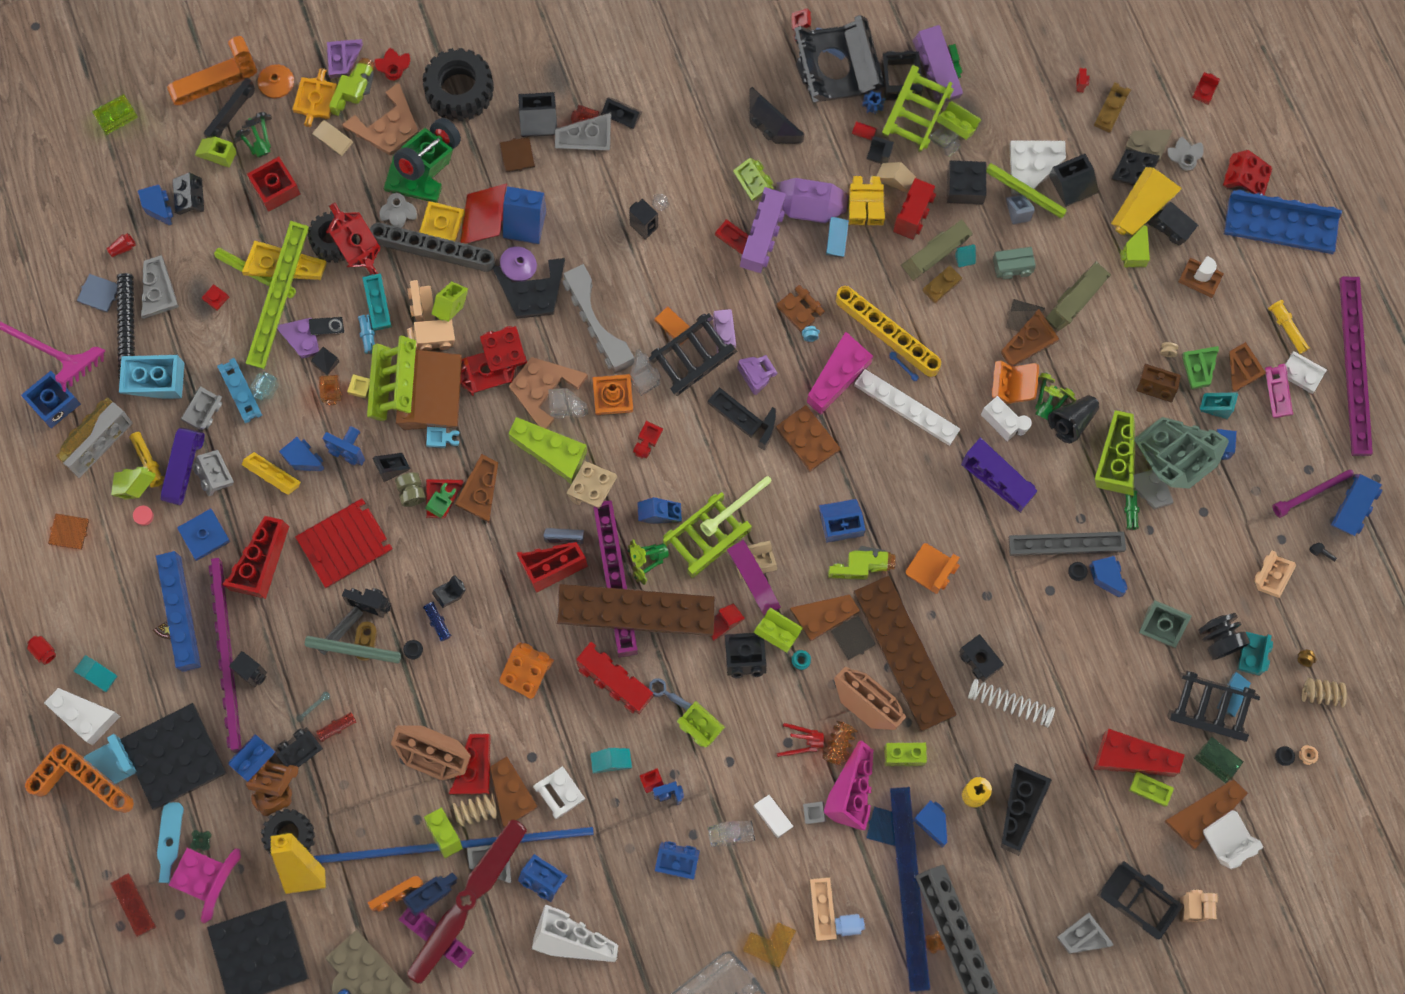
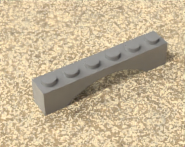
M584 264L563 273L564 280L562 283L566 291L570 290L574 306H578L581 310L579 315L582 321L588 323V332L592 338H596L598 342L596 343L597 349L600 354L604 353L606 357L604 361L608 369L612 368L615 374L634 365V356L627 343L608 333L594 315L590 302L592 279Z

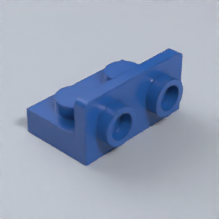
M254 735L228 764L248 782L275 751L261 738Z
M676 781L653 788L654 799H659L660 802L671 799L672 794L675 796L677 805H680L682 799H684L681 785L677 786Z
M671 841L661 842L655 871L694 879L700 850H696L695 847L689 845L684 847L678 846Z
M534 854L522 869L518 881L525 888L536 892L540 898L552 902L555 894L565 882L567 875Z

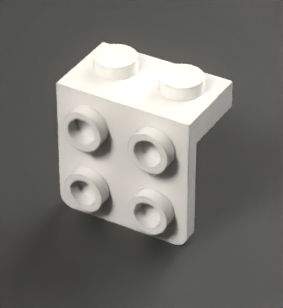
M1234 810L1203 831L1220 864L1230 869L1239 867L1244 860L1255 856L1263 848L1260 840L1250 836L1239 814Z

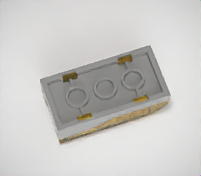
M107 397L105 400L100 401L96 409L91 414L86 415L82 423L69 433V437L62 444L60 452L56 457L72 473L80 478L133 422L121 408Z

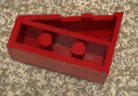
M917 178L914 179L907 198L902 205L901 212L897 215L894 233L914 240L916 234L920 235L923 228L921 221L927 218L930 211L927 207L929 203L933 204L937 194L934 193L935 185Z

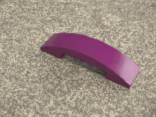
M742 540L729 547L727 551L747 584L763 616L766 615L769 608L775 611L780 609L781 606L745 541Z
M409 908L399 918V921L425 941L428 940L437 926V923L423 912L415 917ZM455 939L444 953V956L462 970L474 952Z

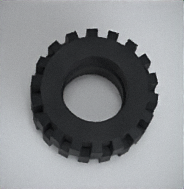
M330 211V214L324 212L321 217L319 215L316 216V221L312 220L310 223L312 227H309V234L307 236L314 254L319 256V259H326L328 263L334 260V263H338L339 259H342V261L346 259L336 243L323 242V238L327 234L326 231L334 218L332 211ZM356 234L352 236V242L354 244H357Z
M284 809L282 812L278 810L274 816L270 815L268 817V822H264L265 828L261 829V834L263 835L261 841L264 844L263 847L270 855L271 836L278 835L279 831L289 824L297 826L299 830L297 840L309 852L311 851L310 847L314 845L313 838H315L314 827L310 820L302 813L293 809Z

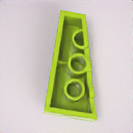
M1115 410L1095 476L1096 488L1134 496V414Z
M518 417L515 418L509 431L511 442L529 455L534 456L539 462L548 466L570 484L573 483L587 454L586 444Z

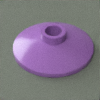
M511 247L502 254L500 267L509 279L526 281L536 272L537 262L529 250L523 247Z

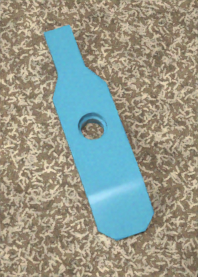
M169 802L163 807L157 857L161 864L159 883H170L172 864L178 857L184 807L180 803ZM168 839L173 840L172 846L166 845Z

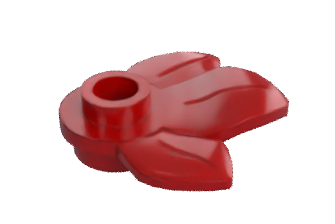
M389 48L384 55V59L377 58L374 62L376 69L384 73L387 79L396 81L402 77L403 71L410 66L411 58L409 53L399 56L395 50Z

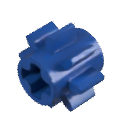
M871 90L869 95H864L865 101H863L862 107L867 108V113L871 112L876 115L878 110L883 111L885 98H881V92L877 93Z

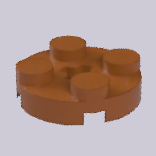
M288 784L281 797L273 796L271 798L270 794L255 792V794L252 793L251 802L255 809L262 813L263 816H269L291 804L292 789Z

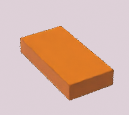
M668 306L654 318V321L673 339L690 327Z

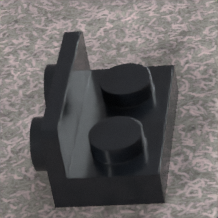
M306 727L294 732V737L290 740H284L279 743L275 753L285 766L293 765L299 768L323 748Z

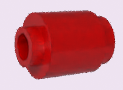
M34 636L27 643V650L39 663L46 665L57 655L54 652L55 649L43 636Z

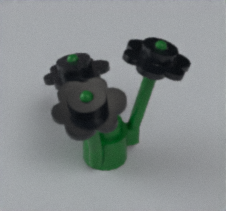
M266 112L257 113L255 117L248 118L245 121L246 124L241 126L244 129L251 127L257 140L253 143L254 147L246 138L251 133L250 129L238 130L235 134L234 143L243 140L251 150L252 155L256 154L257 158L271 152V145L268 140L265 121L272 119L271 114L267 115ZM260 122L262 126L264 140L260 139L255 125Z

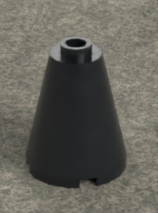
M1087 395L1053 410L1048 415L1049 427L1051 430L1055 429L1057 438L1071 444L1079 439L1098 412L1099 402L1095 397Z

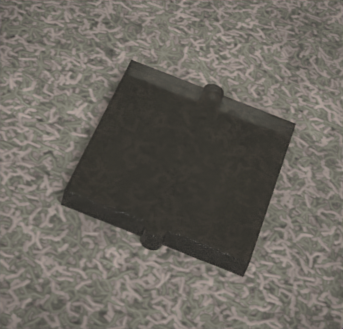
M1013 299L1011 310L1007 313L1009 317L1006 328L1019 332L1038 309L1044 314L1045 308Z
M859 615L847 622L843 621L842 625L831 630L847 660L859 654L863 655L864 651L876 645Z

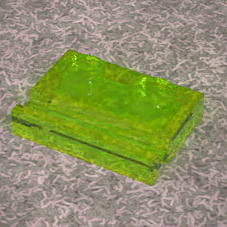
M125 94L92 111L106 135L138 118Z

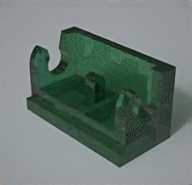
M1213 737L1202 746L1194 757L1196 761L1224 783L1228 782L1235 775L1244 762Z

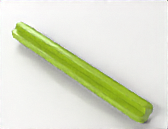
M990 163L987 166V174L1055 216L1063 218L1067 210L996 165Z
M217 248L214 252L215 258L241 272L243 271L246 263L244 260L221 248ZM250 276L269 287L273 278ZM292 286L288 294L289 298H293L296 294V289Z

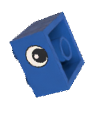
M52 371L48 372L21 394L50 428H53L81 405L67 388L65 392L63 391L61 383L55 380L56 375Z

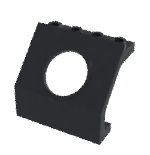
M858 15L854 17L855 21L839 27L808 30L802 26L794 28L796 33L794 36L800 51L799 57L803 62V72L809 85L808 91L813 103L862 96L871 92V90L875 91L885 87L870 26L866 17ZM837 49L846 56L849 62V71L844 78L831 79L821 72L818 58L822 51Z

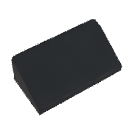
M607 97L600 115L611 113L612 120L634 129L642 111L614 98Z

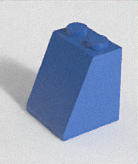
M507 186L503 203V238L540 244L547 211L543 192Z

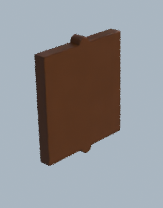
M529 137L513 138L510 141L500 142L506 173L517 170L521 172L523 169L535 167Z

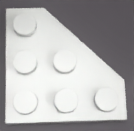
M1010 141L1009 144L1011 175L1034 190L1050 175L1053 166L1063 163L1066 159L1065 141ZM1011 188L1012 194H1020Z

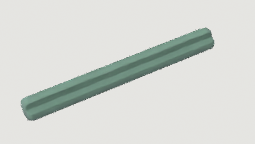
M306 636L304 643L309 648L392 663H400L401 660L400 652Z

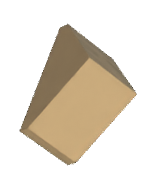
M902 162L882 163L877 174L882 183L906 193L909 192L916 178Z

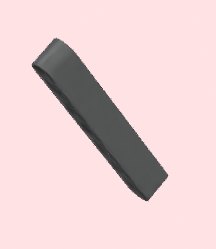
M374 223L370 227V231L379 246L484 272L493 270V266H495L494 255L488 249L383 223ZM377 232H383L381 236H375ZM396 236H400V237H401V238H400L399 240H397V241H394V240H393V238L396 237ZM419 241L418 244L411 245V242ZM431 245L437 246L435 249H428ZM450 249L455 250L452 254L446 253ZM466 254H472L471 258H464ZM485 258L490 259V261L487 263L482 262V260Z

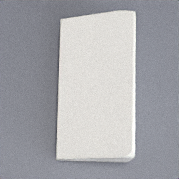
M770 795L753 806L777 839L793 827Z

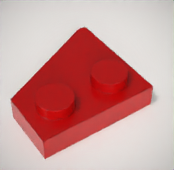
M426 479V505L436 491L440 493L444 483H447L445 488L447 492H452L455 488L456 492L450 498L452 503L442 517L446 518L464 481ZM426 510V518H439Z

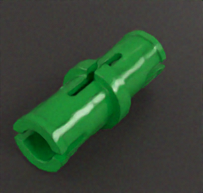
M1134 490L1132 498L1131 495L1126 494L1124 513H1126L1127 530H1131L1132 523L1133 530L1139 529L1138 513L1140 508L1137 506L1138 492Z

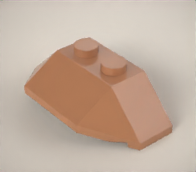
M844 667L834 678L841 703L870 728L896 730L905 720L906 716L902 712L898 700L868 674Z
M398 725L391 745L396 749L406 766L442 781L463 775L471 757L458 740L424 726Z

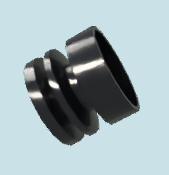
M1236 613L1216 617L1198 630L1200 635L1209 633V635L1202 639L1203 642L1212 640L1214 644L1207 648L1212 660L1228 656L1251 643L1246 632H1235L1242 625L1241 622L1231 624V622L1238 618Z

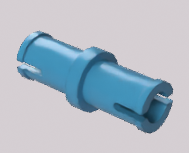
M361 315L358 317L361 329L360 338L363 340L365 354H368V352L372 354L373 345L375 344L373 337L375 332L372 330L370 315H366V317Z

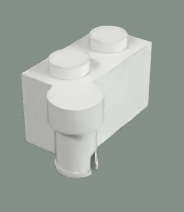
M998 396L985 406L981 413V416L1006 441L1010 440L1017 431L1018 435H1024L1032 424L1028 416L1018 417Z

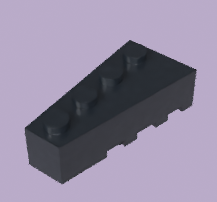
M1016 763L1014 765L1001 848L1019 856L1052 779Z

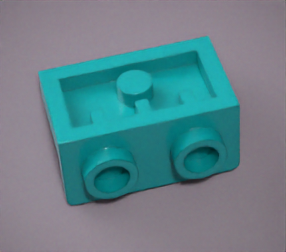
M1246 632L1251 643L1241 649L1237 670L1260 676L1265 671H1268L1270 665L1268 654L1271 653L1273 648L1272 635L1262 636Z

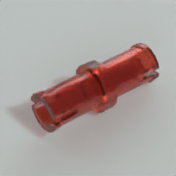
M349 712L336 721L333 719L329 725L316 731L321 742H324V740L337 733L338 735L341 734L342 730L357 723L353 714Z

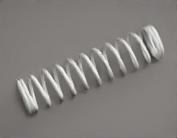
M974 679L968 698L976 700L984 685L981 703H983L992 687L988 706L991 705L999 690L996 703L997 709L1007 692L1003 711L1006 710L1014 695L1011 714H1013L1021 699L1018 717H1020L1025 705L1029 701L1025 719H1028L1036 704L1034 723L1044 706L1041 725H1043L1046 718L1045 727L1048 728L1050 726L1055 708L1050 707L1045 714L1046 705L1043 704L1038 710V702L1036 701L1030 709V698L1023 705V696H1020L1015 703L1016 694L1013 693L1008 700V690L1000 698V687L997 688L992 697L993 685H990L985 693L986 683L983 682L977 691L979 680Z

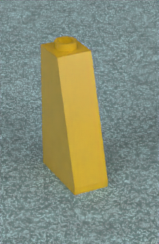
M1146 167L1111 222L1116 227L1115 231L1121 235H1133L1181 190V187L1155 168Z
M292 833L271 836V855L285 894L326 888V871L324 867Z

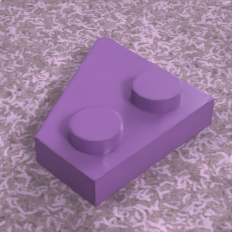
M362 39L327 42L330 78H337L342 75L349 76L363 46Z
M312 317L281 324L277 329L301 358L315 356L319 352L317 337L310 333L309 319H312Z

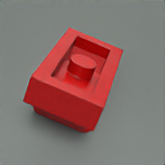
M734 603L718 610V614L714 616V634L710 636L713 641H716L745 620Z

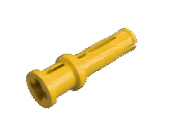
M1280 300L1271 305L1268 310L1273 312L1277 319V324L1282 325L1299 354H1302L1309 350L1310 347L1292 321V314L1285 308L1284 301Z
M141 432L132 433L129 438L143 467L156 474L149 486L154 488L162 485L165 477L161 475L159 464L153 460Z

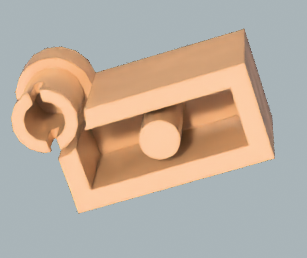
M452 319L449 322L443 320L414 322V331L412 327L407 329L408 338L416 340V350L430 351L436 348L447 350L453 347L455 342Z
M1190 890V892H1186V895L1180 897V903L1184 905L1180 910V922H1203L1208 919H1217L1216 903H1218V894L1203 893V890Z

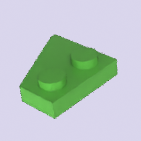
M1219 346L1183 352L1182 358L1191 389L1210 386Z

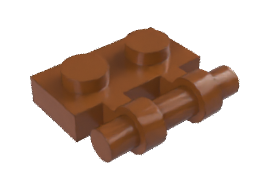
M798 285L795 291L799 295L795 298L790 292L777 303L776 307L802 333L805 327L815 322L812 314L816 312L821 316L825 310L821 307L818 300L815 301L809 295L810 292L807 289ZM803 300L809 304L810 307L808 309L801 304Z

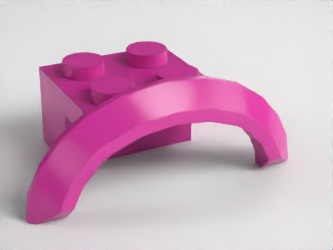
M189 848L186 849L169 886L205 901L201 914L202 923L212 919L214 907L221 889L231 870L241 859L240 849H234L224 864Z

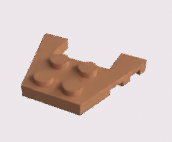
M399 83L385 92L386 96L396 107L368 128L365 127L356 115L342 124L345 130L351 131L361 139H365L371 145L390 156L419 133Z
M531 357L509 385V388L529 413L532 420L538 426L548 429L553 423L554 418L541 410V405L562 379L578 390L588 378V374Z

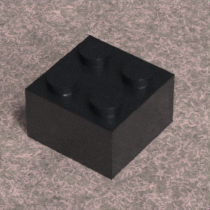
M950 160L947 168V203L983 205L986 198V162Z

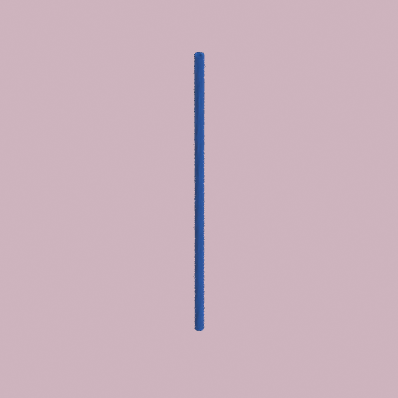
M593 827L529 833L524 835L521 842L594 835ZM498 837L462 840L460 842L462 848L492 845ZM436 843L313 857L319 863L434 852L440 851Z

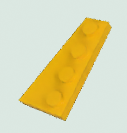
M254 240L242 274L246 276L273 277L282 248ZM301 254L294 278L321 280L327 265L326 261Z

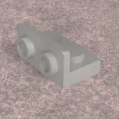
M219 450L196 457L193 463V470L199 476L201 487L208 496H212L216 490L233 485L234 481Z

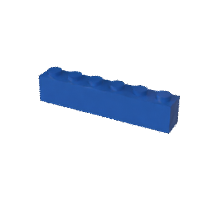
M175 551L156 555L175 666L182 672L201 668L181 556Z

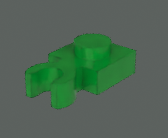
M956 44L948 46V51L957 77L961 78L962 68L959 63Z
M447 483L442 485L440 493L437 491L434 493L425 507L426 510L439 518H442L452 503L450 498L456 492L455 488L452 492H447L445 490Z

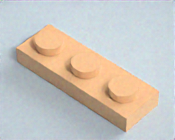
M830 878L810 879L816 941L836 940Z

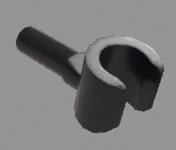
M1322 543L1313 544L1309 548L1310 552L1315 556L1322 553L1334 562L1337 557L1325 550V546Z

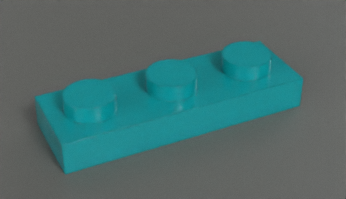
M381 273L362 277L373 330L391 328L392 324Z

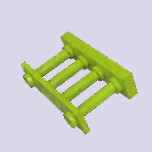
M912 65L881 135L886 137L890 133L900 135L920 144L918 151L921 152L923 148L927 149L931 141L928 138L945 99H950L954 89L951 88L953 83L950 81L947 87H944L920 76V73H917L919 67ZM912 83H919L943 94L940 103H934L912 93L913 91L910 90ZM910 99L934 110L935 114L932 120L929 121L905 110V107L902 106L904 101H909ZM897 116L900 118L901 116L927 127L924 138L898 127V124L895 123Z
M401 335L399 336L397 347L389 348L378 343L373 345L367 417L385 421L387 420V410L390 409L411 413L416 340ZM397 355V364L391 366L392 356ZM396 373L395 382L390 384V374ZM395 391L394 400L388 402L389 392Z
M722 492L719 495L714 494L708 499L709 503L674 531L671 529L663 536V544L667 546L671 543L689 563L687 573L692 579L724 554L729 547L735 545L751 532L752 526L748 521H745L743 524L739 523L731 514L726 520L733 527V532L729 535H724L717 528L714 535L718 539V544L715 547H709L692 527L700 519L703 522L706 519L709 520L710 518L707 513L713 508H716L720 513L726 509L721 503L724 500ZM685 531L704 551V555L699 560L694 558L677 539Z

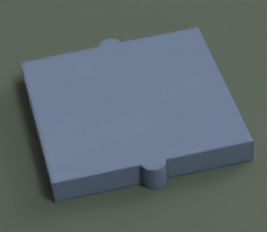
M89 274L85 284L81 286L82 290L77 302L108 313L112 302L116 300L115 296L118 292L117 283Z

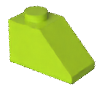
M1143 226L1126 243L1124 249L1121 250L1120 259L1124 261V267H1146L1149 263L1147 226Z

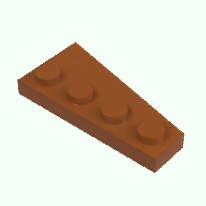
M1233 779L1164 822L1194 850L1206 838L1203 833L1204 829L1232 811L1248 792Z

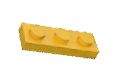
M253 452L243 459L242 466L277 487L281 492L289 495L299 488L301 483L299 480L257 453Z

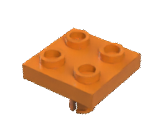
M630 374L593 377L596 415L633 412Z

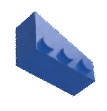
M1354 474L1352 478L1354 482L1351 488L1347 489L1346 497L1343 503L1340 504L1331 526L1351 536H1355L1356 533L1360 534L1364 527L1362 522L1365 516L1368 517L1373 510L1371 505L1374 499L1377 500L1382 492V489H1380L1382 484L1362 474Z

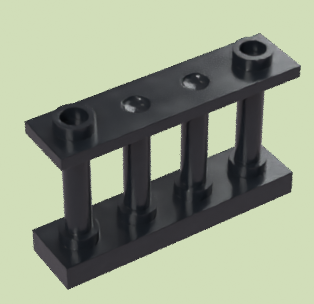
M704 313L699 316L695 324L664 347H658L653 350L648 358L652 363L658 361L673 381V386L670 389L676 396H679L738 352L731 343L729 345L725 344L709 323L714 319L710 313L707 315ZM702 327H704L719 348V352L714 356L708 354L694 334ZM687 338L703 358V364L698 368L697 366L694 367L679 346ZM672 349L688 370V375L683 379L678 377L664 357Z
M1186 671V674L1180 672L1179 676L1186 680L1178 708H1175V711L1169 709L1168 719L1247 742L1249 734L1244 731L1243 725L1251 699L1260 700V696L1255 693L1256 690L1244 687L1243 690L1198 677L1197 673ZM1195 682L1205 685L1197 714L1191 716L1187 715L1185 710L1193 683ZM1217 688L1224 690L1217 717L1212 722L1206 720L1205 713L1212 689ZM1232 693L1244 697L1236 724L1230 727L1225 725L1224 719Z

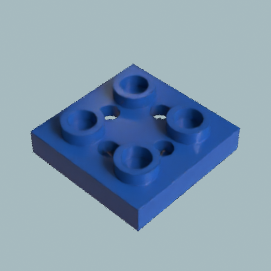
M350 426L343 440L328 432L324 434L322 439L331 455L335 457L340 455L346 458L345 461L352 465H363L365 461L363 453L359 447L353 445L360 434L358 429Z

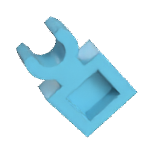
M427 427L426 447L445 448L446 443H449L451 446H458L459 441H453L452 437L459 436L460 432L455 430L446 433V428Z

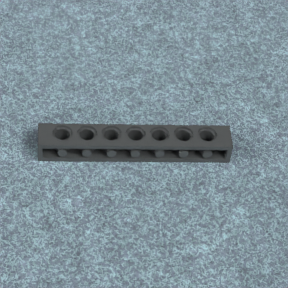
M941 865L916 875L915 877L964 994H999L945 866Z

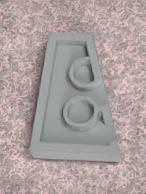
M611 113L556 128L555 148L610 150Z

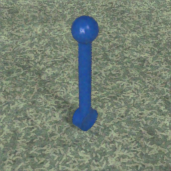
M890 352L889 358L895 360L911 376L913 381H917L919 376L914 374L897 358L896 352Z

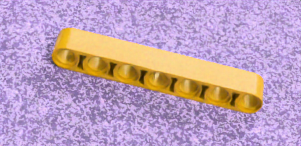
M842 286L838 289L836 304L926 376L933 377L938 374L941 367V359L852 288ZM847 295L849 298L845 300L840 296ZM861 306L864 310L858 311L854 307ZM874 317V318H876L878 321H877V322H871V321L869 320V318ZM884 329H890L893 333L887 334L884 332ZM904 340L907 345H900L898 341ZM913 352H919L922 356L916 357L913 355ZM933 363L936 368H929L927 364Z

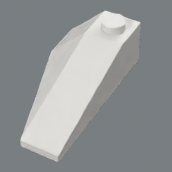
M545 905L534 935L532 949L550 956L616 961L618 945L598 932H590L585 928L586 925L580 922L578 924L571 920L568 913Z

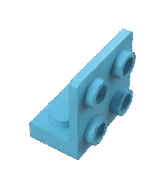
M113 734L107 737L108 744L84 756V759L117 784L135 774L136 770L129 760L120 738Z

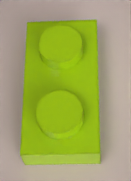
M1139 772L1135 773L1129 788L1130 792L1164 807L1168 806L1174 790L1173 787Z

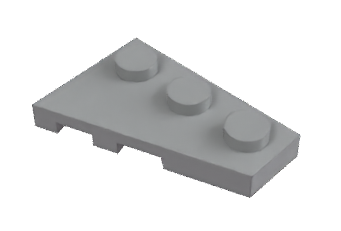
M162 255L143 262L142 319L179 307Z

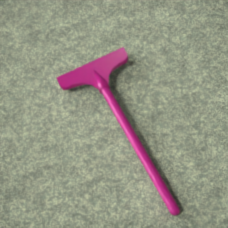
M0 321V330L62 362L63 369L55 376V380L61 383L64 392L66 391L67 381L70 387L73 386V376L76 382L79 381L80 371L82 376L85 377L86 366L88 371L91 372L92 362L95 367L98 366V357H100L101 362H104L105 349L100 347H92L81 354L67 355Z

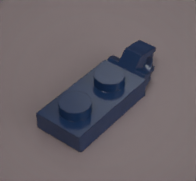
M453 872L445 878L436 876L407 895L403 902L416 917L452 891L451 887L457 883V877Z

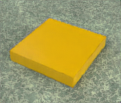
M428 201L419 233L456 241L465 213L464 209Z

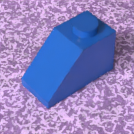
M930 800L913 821L943 848L947 843L946 814L943 812L944 808L936 801L933 803Z

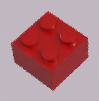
M279 156L247 173L251 185L268 212L300 195L297 184Z

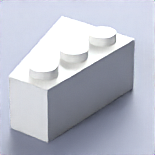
M59 688L44 702L92 746L120 717L114 711Z

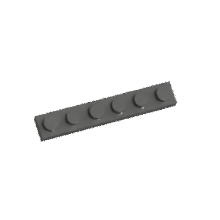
M1124 532L1009 535L1008 537L1010 556L1126 551Z

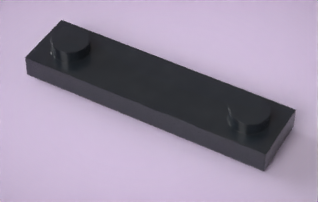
M246 77L204 131L205 138L221 137L222 131L245 101L254 94L255 87L251 79Z

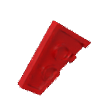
M469 734L465 749L471 757L465 773L455 776L449 795L489 794L490 734Z

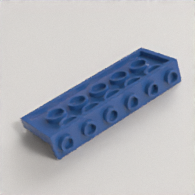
M1243 190L1232 191L1228 199L1224 235L1334 254L1339 218L1342 215V210L1336 207H1322L1315 203L1306 204L1298 200L1289 201L1281 197H1267L1260 193L1251 194Z

